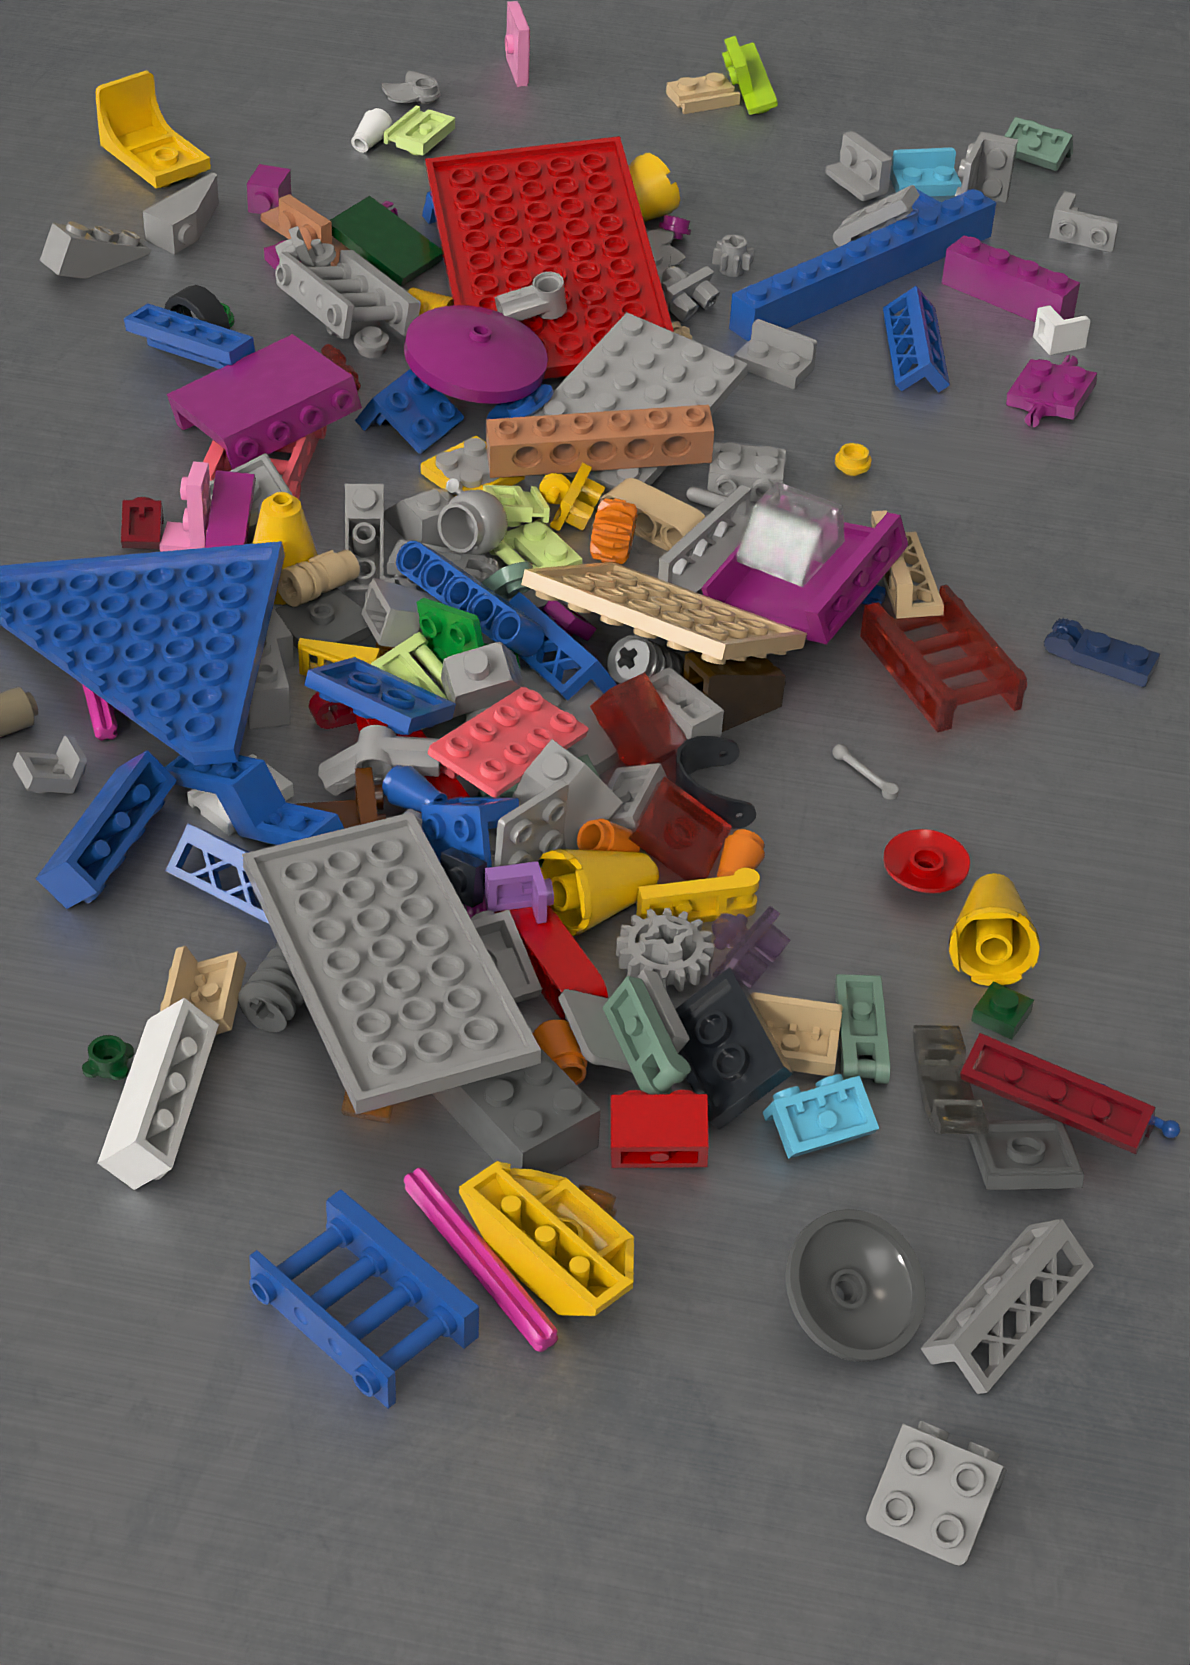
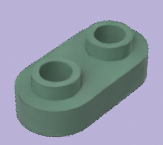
M518 562L505 566L481 583L508 601L518 592L523 594L531 590V588L523 586L521 583L524 570L533 569L532 563Z

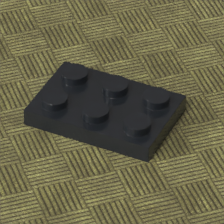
M731 967L675 1009L689 1036V1041L678 1054L690 1065L691 1071L687 1075V1079L696 1094H707L708 1121L720 1130L793 1075L791 1068L740 975Z

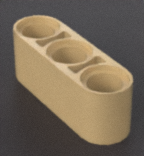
M635 478L625 479L600 499V503L605 498L612 500L616 498L635 504L638 517L634 535L666 551H669L705 518V515L698 509Z

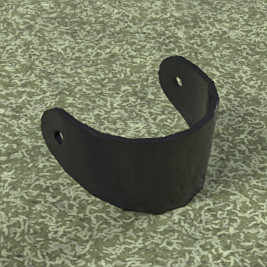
M697 736L685 740L677 748L675 801L680 811L695 823L709 828L741 829L749 826L756 819V810L751 803L716 794L699 785L689 776L696 770L726 766L736 761L740 750L738 744L733 740L715 736ZM739 813H742V814H743L742 816H739V817L736 816V815L739 814Z

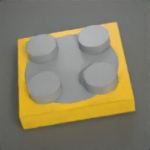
M478 436L467 439L421 463V474L440 488H446V483L452 478L462 483L463 491L483 490V485L513 486L525 479V476L490 478L487 442Z

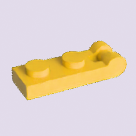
M741 868L735 871L732 876L638 887L636 915L645 919L648 909H652L656 915H663L664 909L670 908L672 916L676 917L683 911L688 912L687 921L690 923L698 919L704 923L749 917L756 912L757 896L755 893L759 889L760 875L754 869Z

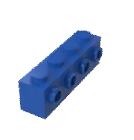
M148 750L119 766L35 879L66 909L81 901L85 903L92 902L104 890L106 886L104 883L109 875L124 862L126 858L124 854L129 847L143 835L146 830L144 827L146 823L165 804L164 798L177 781L175 777Z

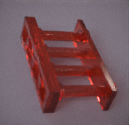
M947 584L940 586L939 590L944 604L943 615L894 619L892 616H889L879 602L864 606L860 637L937 733L952 729L954 712L957 706L998 694L1004 698L1014 711L1021 710L1024 693L1027 689V678L1024 672L1014 664L968 610L963 600L958 598ZM941 623L949 632L916 642L908 639L903 633ZM958 646L968 655V657L935 666L928 663L923 657ZM980 670L989 680L956 690L947 687L943 682L944 679Z

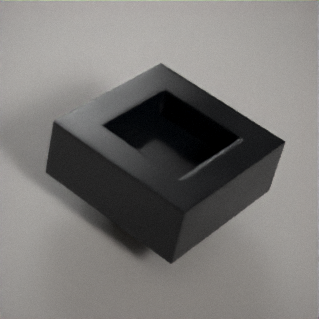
M454 847L441 852L440 863L460 901L471 908L483 903L487 862Z

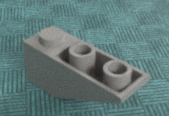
M68 221L67 225L52 223L40 261L57 275L87 279L150 254L151 249L140 242L141 237L131 231L121 230V233H114L102 226H95L94 229H89L79 223Z
M345 484V550H349L355 555L360 566L359 576L345 584V592H367L369 582H372L373 578L379 579L381 575H384V484Z

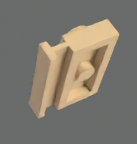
M713 72L702 77H683L678 81L667 82L666 94L678 108L682 107L683 114L740 105V93L734 92L735 87L722 73Z

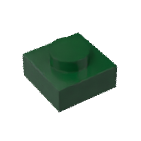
M993 981L974 1007L971 1021L1012 1040L1032 1012L1034 999Z

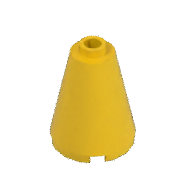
M651 153L637 156L628 166L643 221L647 222L665 216V214H671L680 205V193L677 183L671 184L666 176L670 173V170L657 156Z
M277 492L264 499L261 504L252 544L282 541L285 552L282 569L300 562H309L310 558L318 554L300 500L289 493ZM277 588L274 604L284 605L286 602L282 599Z
M555 849L543 853L539 858L544 859L542 867H540L543 879L550 878L553 886L554 904L550 906L572 936L582 934L637 903L638 887L656 885L659 880L657 865L647 854L642 852Z
M996 873L987 874L980 877L974 883L950 934L949 954L953 966L959 972L961 969L964 973L971 976V981L979 985L990 986L993 981L1003 986L1013 984L1022 979V974L1031 966L1033 969L1036 965L1040 950L1039 936L1014 883L1004 875Z

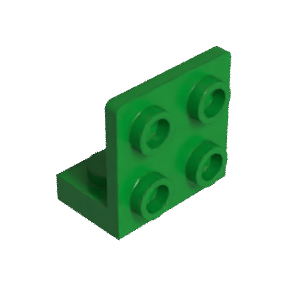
M422 598L416 602L419 624L423 636L429 641L427 646L442 664L444 659L449 656L489 645L483 641L480 621L477 615L427 598ZM513 653L516 655V659L520 668L518 654Z

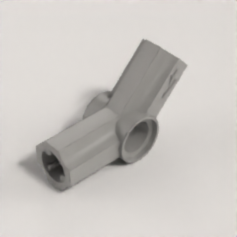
M370 725L360 731L356 744L322 762L319 765L318 776L322 779L325 789L335 796L355 787V768L372 767L374 782H383L387 773L397 765L412 766L422 776L439 777L441 763L428 755L430 745L439 739L396 736V733L386 726Z

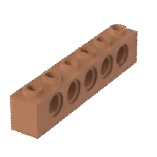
M707 404L486 419L487 458L490 478L578 472L582 462L592 467L591 471L712 463L714 426L710 406Z

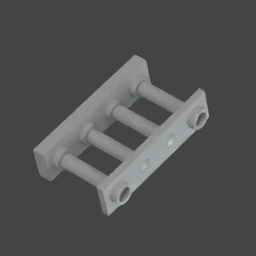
M341 250L337 266L306 267L288 252H281L279 265L275 271L276 285L342 339H349L351 322L384 320L400 334L406 336L409 325L419 316L421 302L353 250Z

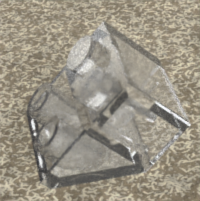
M776 482L755 504L737 553V562L803 587L845 542L843 505Z

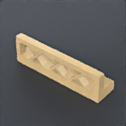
M887 510L872 511V528H875L886 515ZM905 532L909 546L882 577L896 619L943 615L944 604L917 532ZM906 563L911 564L913 566L907 567ZM912 581L917 582V583H920V584L917 585V586H915V585H913V582H912ZM917 599L925 601L923 603H912Z

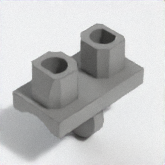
M298 226L289 229L291 239L275 246L279 259L281 252H288L306 267L331 266L330 263L336 257L334 247L328 243H321L320 239L312 240V248L308 251Z
M675 266L665 269L661 277V286L665 293L669 314L673 313L684 323L695 315L699 307L694 300L705 310L712 307L720 294L710 283L714 271L705 266L689 275L687 271H682Z

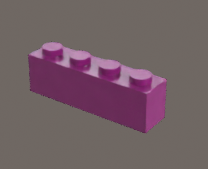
M964 235L946 250L942 284L1033 322H1036L1038 308L1051 306L1063 320L1074 318L1080 282L1068 278L1067 275L1043 268L1034 261L1024 260L1011 255L1007 250L984 244L975 237Z

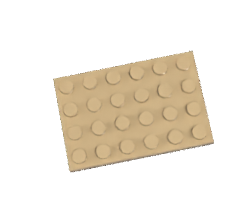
M614 562L525 569L521 583L523 586L536 590L535 596L549 601L563 600L568 602L567 608L580 613L595 612L601 615L600 620L604 623L616 626H623L624 624L634 627L633 633L652 639L657 638V636L668 640L667 646L680 651H691V649L702 653L701 659L714 664H725L726 660L729 659L746 661V658L749 656L766 658L769 653L786 655L789 650L802 649L807 635L803 631Z

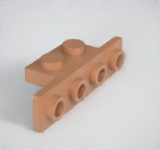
M290 194L279 198L278 207L261 213V221L287 239H291L289 229L298 226L308 251L312 248L311 241L314 239H320L321 243L331 244L336 251V257L330 263L331 266H337L339 263L341 250H350L332 236V223L330 220Z

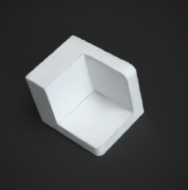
M1051 306L1040 307L1037 311L1033 338L1049 355L1085 348L1091 320L1086 315L1063 320Z

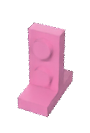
M193 461L188 477L183 476L180 495L181 500H187V508H185L183 514V523L167 521L160 542V552L205 548L211 507L209 463Z

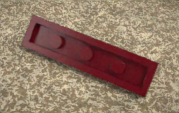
M979 1033L960 1072L961 1079L1134 1154H1137L1144 1137L1149 1138L1155 1125V1106L982 1033Z

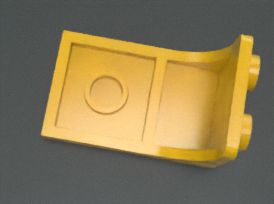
M147 70L102 84L96 88L100 145L155 188L167 187L173 182L195 177L199 173L211 169L210 157L176 133L165 121L157 103L152 73Z

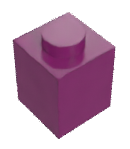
M263 164L258 165L247 182L249 213H264L278 207L279 198L288 194L292 196L291 169Z

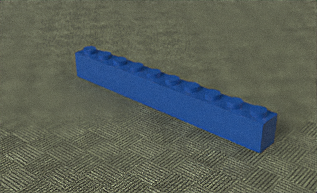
M975 189L967 190L960 195L732 293L729 329L746 341L751 340L752 324L757 319L787 329L945 258L947 248L964 235L983 241L991 237L997 202L986 197L981 191Z

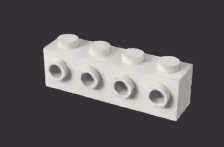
M185 998L147 1020L98 1160L99 1165L133 1190L153 1179L159 1180L173 1168L219 1026L218 1023Z

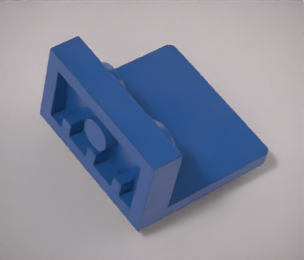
M409 369L375 395L355 419V422L365 431L376 422L379 426H382L388 421L419 454H422L464 419V416L443 393L424 383Z
M455 797L420 804L422 830L439 862L441 852L454 847L487 862V868L492 867L488 829L497 828L498 820L519 807V798Z

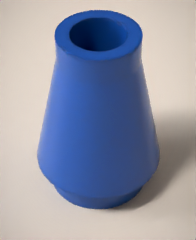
M397 765L393 767L385 776L382 785L383 794L388 798L390 804L413 809L421 812L420 804L447 799L446 794L435 788L412 766Z

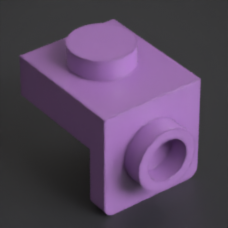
M538 861L485 868L484 900L487 910L496 912L532 907L537 924L546 923L547 906L554 904V892L551 879H543Z

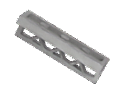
M740 485L659 559L658 579L703 595L702 586L762 519L749 513L751 488Z
M1057 1219L1027 1226L921 1347L931 1365L955 1361L977 1394L988 1393L1094 1267L1064 1220ZM1061 1248L1073 1265L1065 1276L1057 1275V1252ZM1034 1279L1043 1281V1302L1039 1307L1030 1306V1284ZM1007 1310L1016 1312V1334L1012 1339L1003 1337V1315ZM980 1342L989 1344V1366L984 1372L971 1355V1352Z

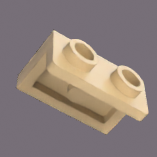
M187 946L176 948L172 967L169 969V979L160 1011L185 998L219 1024L216 1035L231 1031L238 1004V994L241 990L246 968L245 960L237 951L198 962Z
M757 992L751 993L754 1003L792 1071L824 1076L834 1075L843 1011L842 1005Z

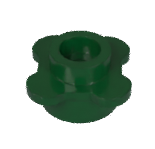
M103 1035L97 1037L88 1045L89 1058L82 1065V1072L89 1078L100 1076L107 1079L122 1080L129 1074L127 1063L128 1059L134 1056V1048L131 1044L124 1042L117 1036Z

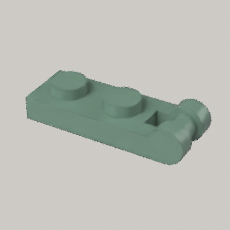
M836 974L834 986L836 1004L843 1006L839 1031L840 1074H842L843 1080L860 1076V1078L873 1079V1082L876 1084H888L890 1080V1055L882 976ZM857 1055H872L873 1060H857Z
M627 976L602 1008L640 1090L648 1094H670L674 1083H681L690 1073V1065L677 1053L643 980Z

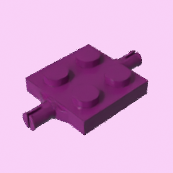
M1067 355L1060 365L1053 364L1044 359H1030L1008 391L1006 406L1028 411L1029 413L1025 416V423L1028 426H1031L1032 423L1033 427L1038 426L1042 417L1058 416L1074 420L1096 386L1097 372L1087 371L1077 366L1078 359L1075 356H1072L1070 359V355Z

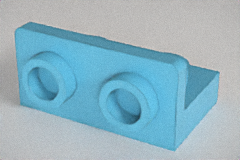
M954 148L901 149L893 151L890 180L896 192L914 185L916 189L928 196H954L957 188L962 186L954 169L956 158Z
M836 1074L816 1082L815 1089L801 1092L799 1086L779 1091L772 1096L774 1101L762 1113L765 1121L774 1119L788 1159L871 1135L879 1130L860 1076L843 1080L842 1074Z

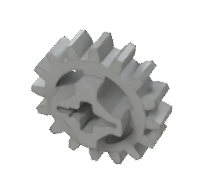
M665 908L663 915H656L652 909H648L645 919L633 915L631 916V926H621L616 948V956H619L618 967L619 969H628L627 976L635 978L643 969L657 972L666 990L667 985H674L679 992L684 991L685 981L698 985L700 974L708 975L710 973V964L713 962L715 945L711 943L712 933L711 931H702L703 921L700 919L691 923L688 922V912L683 911L676 917L672 916L670 908Z

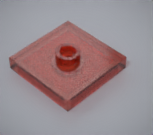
M664 776L656 784L629 839L684 880L707 879L732 826Z

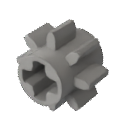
M727 235L722 239V242H716V248L713 249L712 264H720V272L725 276H741L745 270H750L751 263L754 260L755 249L747 247V240L740 235Z

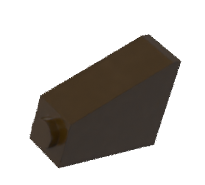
M690 652L685 655L683 678L724 710L722 732L782 707L786 676L780 668L774 666L767 658L749 656L746 658V661L729 659L726 660L725 664H714L701 659L702 653Z

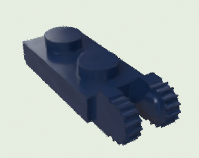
M1068 618L1056 620L1052 627L1053 631L1046 636L1045 644L1043 645L1046 648L1045 650H1048V653L1056 654L1057 657L1069 660L1072 664L1140 687L1147 685L1160 658V653L1148 650L1140 645H1133L1109 637L1104 633L1088 629L1084 630L1079 622L1070 621Z

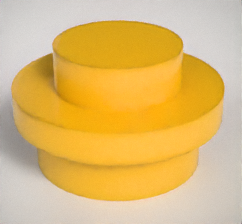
M858 443L843 445L835 456L836 467L850 476L865 473L871 467L872 459L869 455V450Z

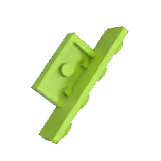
M736 36L724 39L727 51L722 52L724 64L732 85L737 84L749 115L762 114L771 108L777 107V98L755 44L752 42L739 46Z

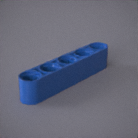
M409 541L400 548L396 557L397 569L441 603L477 615L482 633L495 642H502L509 650L524 657L534 655L541 648L544 641V631L540 624L445 556L417 541Z

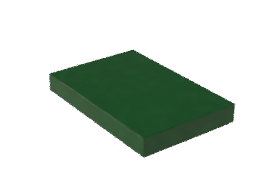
M371 196L366 197L330 219L332 223V236L348 249L355 251L400 287L443 260V252L440 247Z

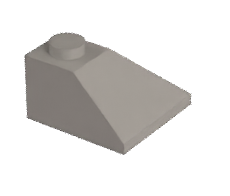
M446 488L425 491L404 499L384 510V518L407 541L447 547L439 535L437 523L439 514L445 504H448L455 495L448 492Z
M551 739L524 772L512 798H519L520 806L560 780L566 782L569 785L564 841L559 849L579 850L577 835L583 824L590 820L601 818L610 821L623 806V801L584 762Z

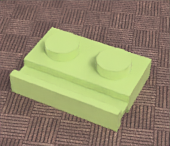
M416 105L384 131V143L389 144L392 141L396 143L397 148L407 150L413 155L423 156L455 129V117L430 109L423 112L420 111V106Z
M483 485V491L494 495L502 503L507 515V527L520 526L521 522H532V517H540L543 523H549L550 507L537 486H531V492L523 491L520 486Z

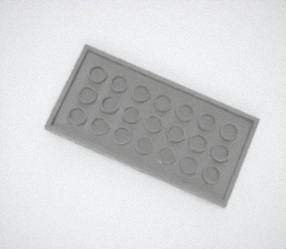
M413 812L242 854L243 868L356 1114L541 1063V1049Z

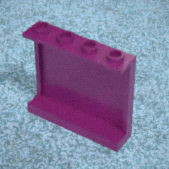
M293 334L241 358L233 365H227L167 394L177 426L182 430H186L195 425L222 446L226 451L232 470L265 453L268 455L362 408L353 376Z
M784 493L702 586L703 595L807 633L806 640L828 644L909 546L901 515L887 512L875 528L796 513L790 494Z

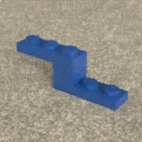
M179 755L165 767L177 780L174 785L216 794L238 836L280 845L344 829L336 813L287 803L264 760L239 755L238 762L194 765Z

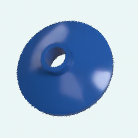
M542 384L533 393L522 399L499 403L489 412L487 419L529 417L544 407L553 396L554 390L551 385Z

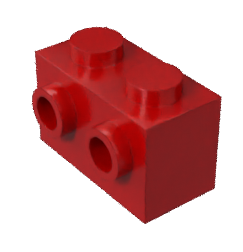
M630 1090L621 1095H611V1168L708 1167L707 1094H696L690 1090H676L670 1094H648L640 1090Z

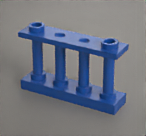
M339 1190L326 1200V1231L281 1264L275 1266L258 1250L249 1255L251 1273L249 1285L260 1302L265 1305L269 1303L273 1305L349 1373L355 1385L367 1397L374 1396L389 1409L396 1403L395 1371L441 1335L443 1337H451L465 1349L479 1337V1306L343 1190ZM336 1247H346L359 1258L357 1262L311 1296L306 1294L292 1281ZM371 1276H380L394 1288L345 1327L326 1311ZM406 1305L409 1307L415 1306L429 1318L381 1357L375 1355L360 1341Z

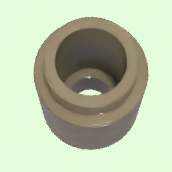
M15 687L0 693V738L34 725V716L38 715V706L30 692L25 693L22 688Z

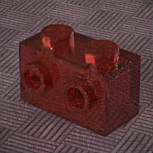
M645 672L610 688L590 705L598 723L606 732L626 767L662 763L677 752V748L687 740Z

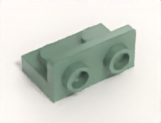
M1015 117L1004 136L1018 139L1015 158L1054 171L1059 169L1065 157L1071 158L1073 154L1072 134L1062 129H1053L1038 124L1034 120Z

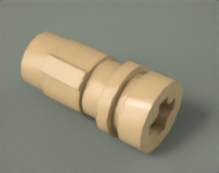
M333 550L310 558L309 562H300L282 569L277 588L282 599L288 605L296 607L317 599L321 593L341 587L347 582L356 579L360 573V566L357 558L351 551L342 550L334 553Z

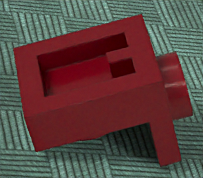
M148 497L123 500L122 548L160 549L162 524H164L161 500H153Z

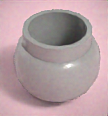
M467 490L453 497L448 504H445L439 514L437 525L443 543L450 550L457 553L482 555L499 546L506 535L508 522L502 503L494 495L483 490Z

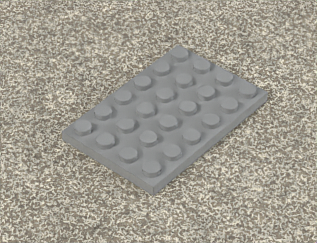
M626 312L554 390L553 396L544 407L531 416L707 404L710 406L712 416L747 376L748 363ZM667 466L590 471L587 478L604 486L603 492L608 493L627 478H635L651 486ZM577 472L563 474L575 478Z

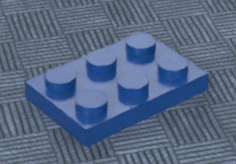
M356 657L308 670L304 686L319 692L320 698L333 703H343L353 708L354 714L367 719H377L387 724L388 728L400 735H410L412 732L431 728L436 724L451 720L456 706L455 703Z

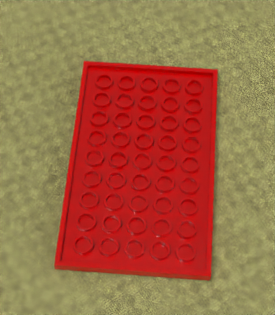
M620 136L425 159L451 297H453V305L476 306L498 312L495 304V297L531 286L533 279L543 272H555L563 277L567 306L566 312L557 319H543L537 315L519 321L530 328L544 344L548 358L544 379L568 376L626 312L674 332Z

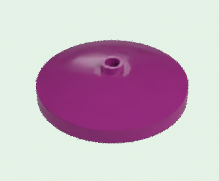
M444 306L424 312L409 325L404 344V355L407 364L424 383L448 396L476 403H507L530 395L541 385L548 362L544 344L530 328L512 317L504 316L503 313L476 306Z

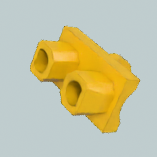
M582 462L572 483H570L565 475L550 473L542 479L539 490L545 501L549 504H560L549 527L560 531L563 523L566 522L581 531L584 530L605 489L604 486L587 478L592 467Z

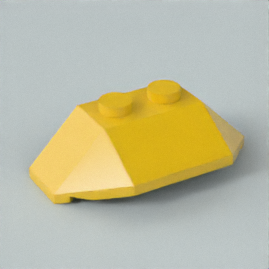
M496 1161L459 1186V1194L484 1241L507 1269L558 1315L596 1316L633 1289L634 1236L566 1177L533 1169L511 1168V1164Z

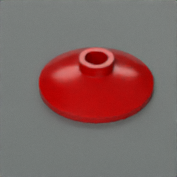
M915 829L902 832L893 837L884 850L883 862L888 874L897 883L914 891L923 893L946 892L962 884L969 874L970 857L964 846L953 837L939 831Z

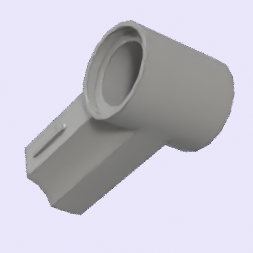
M543 272L533 279L531 286L495 297L496 308L504 316L512 317L518 321L537 315L543 319H557L567 309L563 277L555 272Z

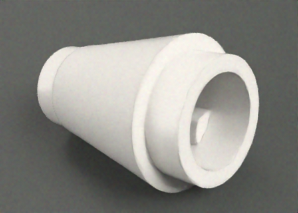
M379 108L367 111L351 139L352 146L357 151L364 153L384 139V131L392 125V119L389 114Z

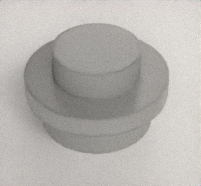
M365 327L355 334L354 345L360 355L367 358H377L385 353L389 345V336L377 327Z

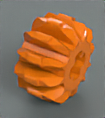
M605 498L598 505L590 543V553L593 559L601 560L602 563L614 562L622 565L627 561L632 549L638 517L635 504L627 503L626 500Z

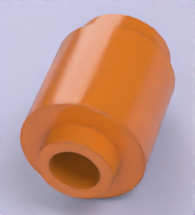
M602 818L590 820L583 824L577 835L579 850L639 852L640 850L639 838L633 830Z
M553 1019L540 1024L532 1033L539 1047L576 1085L580 1084L586 1077L588 1062L581 1053L580 1046L569 1022Z

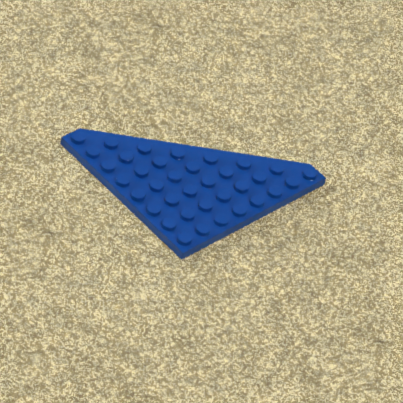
M282 541L0 565V625L192 764L222 765L225 763L238 762L285 557Z

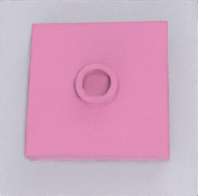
M518 1L507 2V31L504 40L506 59L517 87L528 86L530 28Z

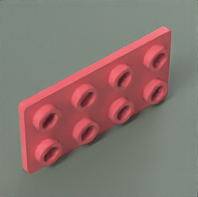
M521 687L431 744L428 755L442 763L440 771L450 778L454 779L460 775L491 797L496 798L520 782L526 769L551 739L567 750L586 737L589 728L576 720L572 714L562 711L545 700L538 692L527 687Z

